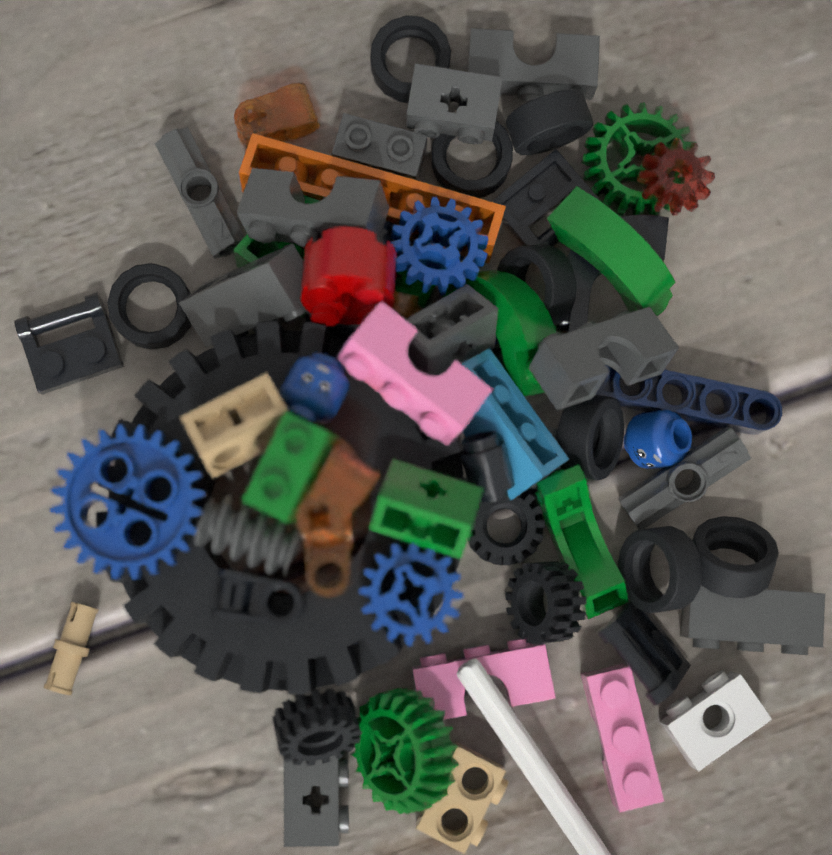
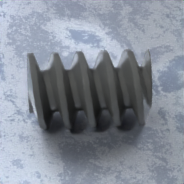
M229 493L219 504L214 502V496H212L199 522L194 538L195 545L203 547L212 538L213 553L221 554L230 545V559L232 561H239L248 552V567L256 569L266 559L265 570L267 575L273 576L284 566L283 577H285L300 544L303 534V523L298 522L290 532L285 531V522L279 519L272 525L267 524L268 514L260 511L254 518L250 517V505L243 503L237 511L232 510L233 495Z

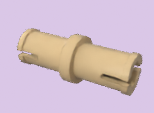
M72 601L60 640L55 639L53 648L57 650L47 681L43 688L70 696L73 692L72 688L82 657L87 658L90 649L86 648L96 614L99 609Z

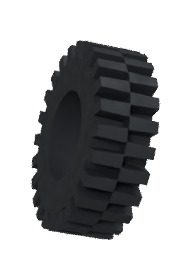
M278 321L256 323L257 334L239 338L231 329L210 336L213 348L204 351L198 356L185 349L168 362L175 372L168 376L160 385L148 379L135 394V397L143 404L132 422L119 419L111 437L116 439L118 425L127 427L130 437L134 436L138 425H142L147 429V440H150L159 430L165 433L164 448L175 440L182 444L176 457L192 455L195 460L186 470L188 473H203L204 477L193 484L194 489L208 492L207 497L195 501V507L205 510L211 499L217 477L212 478L181 416L266 373L280 395V389L288 373L299 358L311 357L313 353H321L338 361L337 357L348 341L330 337L325 325L304 322L303 331H285ZM339 362L345 368L344 375L349 382V391L333 420L327 423L314 422L313 424L338 436L336 442L346 448L364 470L369 481L372 497L370 525L392 459L468 483V477H464L459 454L461 448L457 437L446 446L440 440L428 436L416 421L402 410L391 407L384 400L383 395L365 381L353 377L346 367ZM116 459L114 466L109 465L108 478L113 484L122 482L128 475L129 469L125 459ZM167 477L158 478L150 488L151 497L156 503L166 501L172 493V484ZM98 483V486L109 491L108 498L126 506L125 512L128 509H133L162 522L168 520V515L165 512L136 501L133 498L134 493L131 496L124 495ZM108 511L96 512V527H100L106 522ZM201 517L193 518L192 524L198 527ZM145 520L137 522L132 527L130 535L133 543L138 547H143L150 541L152 528ZM368 529L361 549L344 571L326 584L304 592L307 597L305 612L299 620L290 624L275 625L253 621V623L211 616L212 609L218 605L222 578L218 576V570H233L221 554L213 553L212 538L203 547H198L194 543L195 535L187 533L184 539L189 543L191 551L186 552L175 548L173 552L177 564L172 566L163 559H160V574L152 575L146 565H143L141 579H132L128 567L125 568L121 579H113L111 565L109 564L106 568L110 581L122 583L130 598L123 605L127 614L135 624H147L158 636L153 644L161 652L170 658L183 657L189 663L196 666L193 673L212 682L224 679L240 684L239 690L261 694L267 690H288V695L310 693L315 688L335 683L337 686L343 685L359 678L362 673L373 669L377 665L387 663L399 654L406 645L405 634L398 633L392 642L388 641L387 637L390 628L386 625L374 631L372 625L378 616L375 612L363 614L362 611L363 607L372 603L371 596L362 595L359 591L360 588L371 587L373 580L369 579L364 574L365 569L377 571L380 568L375 558L378 553L388 560L393 557V544H397L402 553H407L411 543ZM418 545V553L425 554L428 548ZM435 551L433 559L439 562L448 556L451 559L450 564L445 569L447 574L457 573L456 570L460 559ZM409 561L413 573L427 579L438 575L435 570L425 563ZM393 567L387 571L381 581L379 596L392 591L397 580ZM402 571L404 590L397 593L400 602L409 601L411 607H414L416 614L420 615L421 611L418 606L420 604L419 596L425 593V588L423 585L415 586L412 579L408 578L407 572ZM444 591L432 595L426 608L430 619L434 617L435 611L443 601ZM275 593L271 600L272 608L278 615L285 617L293 611L295 601L292 594ZM398 608L385 612L397 623L414 626L410 614Z

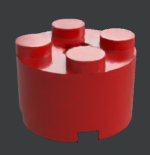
M336 227L323 231L322 239L314 243L312 237L305 246L301 286V302L311 313V321L326 327L336 324L361 326L381 301L392 309L394 306L397 258L394 246L387 240L386 247L376 241V233L356 227Z

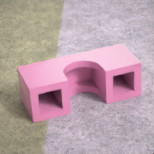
M381 301L349 339L337 360L346 367L353 377L365 381L383 395L384 400L391 407L402 410L416 421L428 436L438 439L448 446L465 428L493 389L456 360L444 374L439 376H428L416 370L409 361L407 348L418 330Z
M527 638L507 641L508 649L495 652L490 651L489 645L463 649L464 657L447 660L446 653L420 657L421 666L412 667L416 690H421L423 697L434 698L435 710L445 711L443 720L467 715L464 702L465 687L458 679L457 671L463 663L473 658L480 661L488 675L495 676L503 682L508 703L511 707L556 699L546 645L527 643Z
M622 663L581 673L590 715L594 719L604 755L602 764L612 804L619 812H624L664 802L632 670L628 665Z

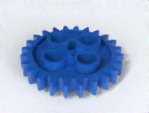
M118 425L116 439H113L107 431L101 429L99 430V445L96 446L84 438L81 442L86 453L82 457L71 452L67 454L69 460L74 465L72 470L57 469L56 471L60 477L66 480L65 487L51 488L53 494L63 497V503L51 507L50 512L64 515L65 520L55 526L54 531L70 532L71 536L64 543V549L82 548L78 554L77 563L85 564L92 558H95L93 573L102 574L110 564L113 579H121L126 567H128L132 579H141L143 565H146L152 575L160 574V559H163L172 566L177 564L173 552L175 548L186 552L191 551L189 543L184 538L187 533L196 534L198 527L192 524L193 518L202 517L204 510L195 507V501L207 497L208 492L194 489L193 484L204 477L203 473H188L186 469L193 463L194 457L188 454L177 458L176 456L182 444L176 440L164 448L165 433L159 430L150 440H147V429L142 425H138L133 437H130L127 427ZM123 458L128 464V475L122 482L113 484L108 478V467L116 459ZM167 477L172 484V493L166 501L156 503L150 494L151 485L158 478ZM99 483L113 491L129 496L134 493L133 498L136 501L165 512L168 515V520L162 522L133 509H128L125 512L126 506L92 491L91 485ZM102 501L108 508V518L103 525L95 528L88 521V511L93 504ZM145 520L152 528V537L148 544L138 547L131 540V529L137 522Z

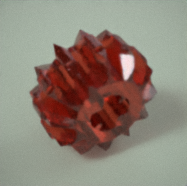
M680 138L673 140L670 149L660 142L654 148V155L646 154L641 163L646 170L639 173L638 182L649 185L642 192L643 199H650L654 196L658 199L654 205L655 211L659 212L665 204H669L670 212L673 216L679 215L682 206L688 211L693 212L699 206L698 199L706 200L710 196L711 191L707 184L713 182L715 173L704 169L711 161L710 155H703L699 158L695 156L698 150L697 143H692L687 150H683ZM671 171L679 172L677 178L683 176L684 180L681 184L673 182L674 176L669 179L668 175Z

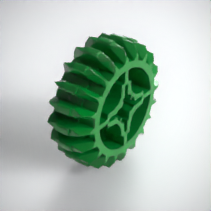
M645 102L639 104L636 114L633 113L628 104L622 106L620 117L613 111H609L605 116L606 124L597 122L592 129L595 136L587 137L584 146L590 152L583 154L581 163L591 168L584 172L583 178L585 181H597L591 190L596 196L603 192L606 194L602 202L606 206L610 207L613 201L619 204L617 214L621 217L625 214L628 207L633 208L632 215H643L644 208H646L649 215L658 216L660 214V206L667 211H671L676 206L675 199L684 200L687 196L688 191L685 186H692L696 180V176L691 170L697 168L699 159L690 156V154L696 150L697 142L684 141L690 129L689 126L681 127L678 130L674 127L678 120L677 114L671 115L668 121L661 117L663 114L662 105L657 106L653 114L648 113ZM636 132L649 134L657 139L646 141L641 139ZM615 139L620 146L618 152L622 157V162L611 172L607 163V146ZM668 151L672 160V176L666 184L661 178L663 172L658 161ZM635 155H638V159L640 156L645 159L651 156L645 168H642V163L640 167L635 164L629 167ZM634 181L639 183L645 191H636L622 184Z
M398 687L370 697L369 701L359 707L360 715L357 719L361 731V739L359 743H354L355 750L350 754L357 759L358 768L355 773L362 774L364 778L362 789H371L373 802H382L386 811L394 810L399 814H410L431 808L433 804H436L448 795L447 788L456 782L451 771L459 766V763L452 757V752L458 745L452 743L449 736L454 727L445 726L443 722L445 711L435 710L434 698L423 697L421 690L414 691Z

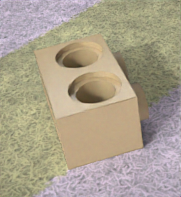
M266 373L181 416V419L212 478H215L266 452L285 411L288 412Z
M455 742L458 747L452 752V757L459 763V766L451 772L456 782L447 788V796L433 804L431 808L420 812L416 820V829L465 854L470 843L477 846L481 841L488 825V821L484 820L483 817L490 803L498 805L509 781L503 778L506 772L503 765ZM479 767L487 773L486 782L479 789H468L462 783V776L469 768ZM452 808L460 809L467 815L465 824L457 830L447 829L441 822L443 814Z

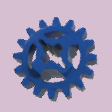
M432 197L430 207L425 208L420 201L414 202L413 215L403 210L400 213V225H393L391 238L394 241L391 244L394 246L398 257L396 259V272L408 271L406 278L408 285H411L417 279L422 281L423 293H427L431 285H437L441 295L446 294L448 284H453L457 290L465 284V277L472 281L476 280L479 273L478 266H484L487 253L483 250L487 247L488 236L479 235L483 226L482 220L470 222L469 218L472 209L466 207L461 212L456 211L454 199H450L447 206L442 207L438 198ZM417 230L419 232L418 239H416L414 241V245L410 247L409 239L411 235ZM467 245L468 255L461 262L459 260L460 252H462L463 246Z
M411 543L409 552L402 553L399 546L393 544L392 558L387 560L378 553L375 558L380 568L377 571L365 569L364 574L373 581L371 587H363L359 591L362 595L371 596L372 603L362 608L363 614L376 613L378 618L374 621L372 628L374 631L384 625L390 628L387 640L390 642L397 637L398 633L405 634L407 646H412L414 635L421 634L428 644L432 642L431 629L436 627L445 634L449 630L443 619L446 615L458 618L460 614L455 608L451 607L452 600L464 598V593L452 590V583L457 582L461 575L460 573L447 574L445 569L451 562L449 556L438 562L433 559L435 555L434 550L427 549L425 554L418 553V545ZM409 561L425 563L435 570L438 575L427 579L413 573ZM393 567L397 580L392 591L379 596L381 581L387 571ZM402 571L407 572L408 578L412 579L415 586L423 585L425 588V593L419 596L420 604L418 606L421 611L420 615L416 614L414 607H411L409 601L400 602L397 593L404 590ZM444 591L442 605L437 614L430 619L426 610L432 595ZM398 608L410 614L414 626L397 623L385 612Z

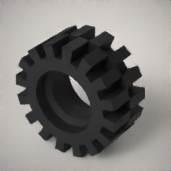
M523 492L513 500H510L507 496L495 502L484 503L480 499L473 527L468 538L472 551L482 560L500 566L517 564L533 555L543 540V529L545 528V520L542 518L543 511L540 505L538 506L534 501L535 498L531 494ZM498 509H509L515 512L521 521L520 534L510 543L497 542L488 533V518Z
M565 562L522 564V568H517L513 572L516 578L509 579L507 585L513 590L512 592H506L505 600L511 601L512 606L506 608L507 615H514L515 619L510 624L513 629H520L517 635L521 639H527V643L543 644L570 640L574 637L573 633L579 632L582 627L577 621L585 620L586 612L580 610V605H586L587 601L586 596L580 597L579 591L585 588L582 581L574 582L578 574L574 569L568 570L569 565ZM544 591L547 597V613L543 601Z
M327 688L323 694H320L319 689H313L309 696L296 694V701L285 700L282 703L283 708L277 707L274 711L275 716L272 717L279 754L283 756V760L286 762L292 760L294 765L300 766L306 761L307 766L315 765L316 760H322V764L330 762L329 757L331 756L339 759L345 756L343 750L351 752L355 748L354 743H359L361 739V731L353 699L342 690L335 694L334 689Z

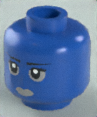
M313 353L311 357L299 358L293 364L279 392L283 403L289 408L288 412L311 424L314 422L327 423L333 420L349 391V382L344 375L345 368L335 359L321 353Z
M667 409L644 412L633 416L627 425L624 435V447L631 460L639 467L646 469L676 465L686 456L692 443V434L688 423L676 412Z

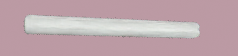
M473 658L463 663L457 671L458 679L578 854L611 855L480 661Z

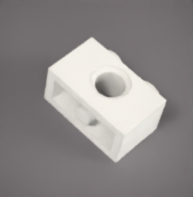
M724 670L715 673L702 683L701 686L704 688V691L691 700L688 696H684L672 703L665 710L668 716L660 721L688 764L697 771L709 765L772 720L741 674L735 672L726 674ZM711 705H718L722 712L721 722L716 727L708 729L703 723L704 711Z

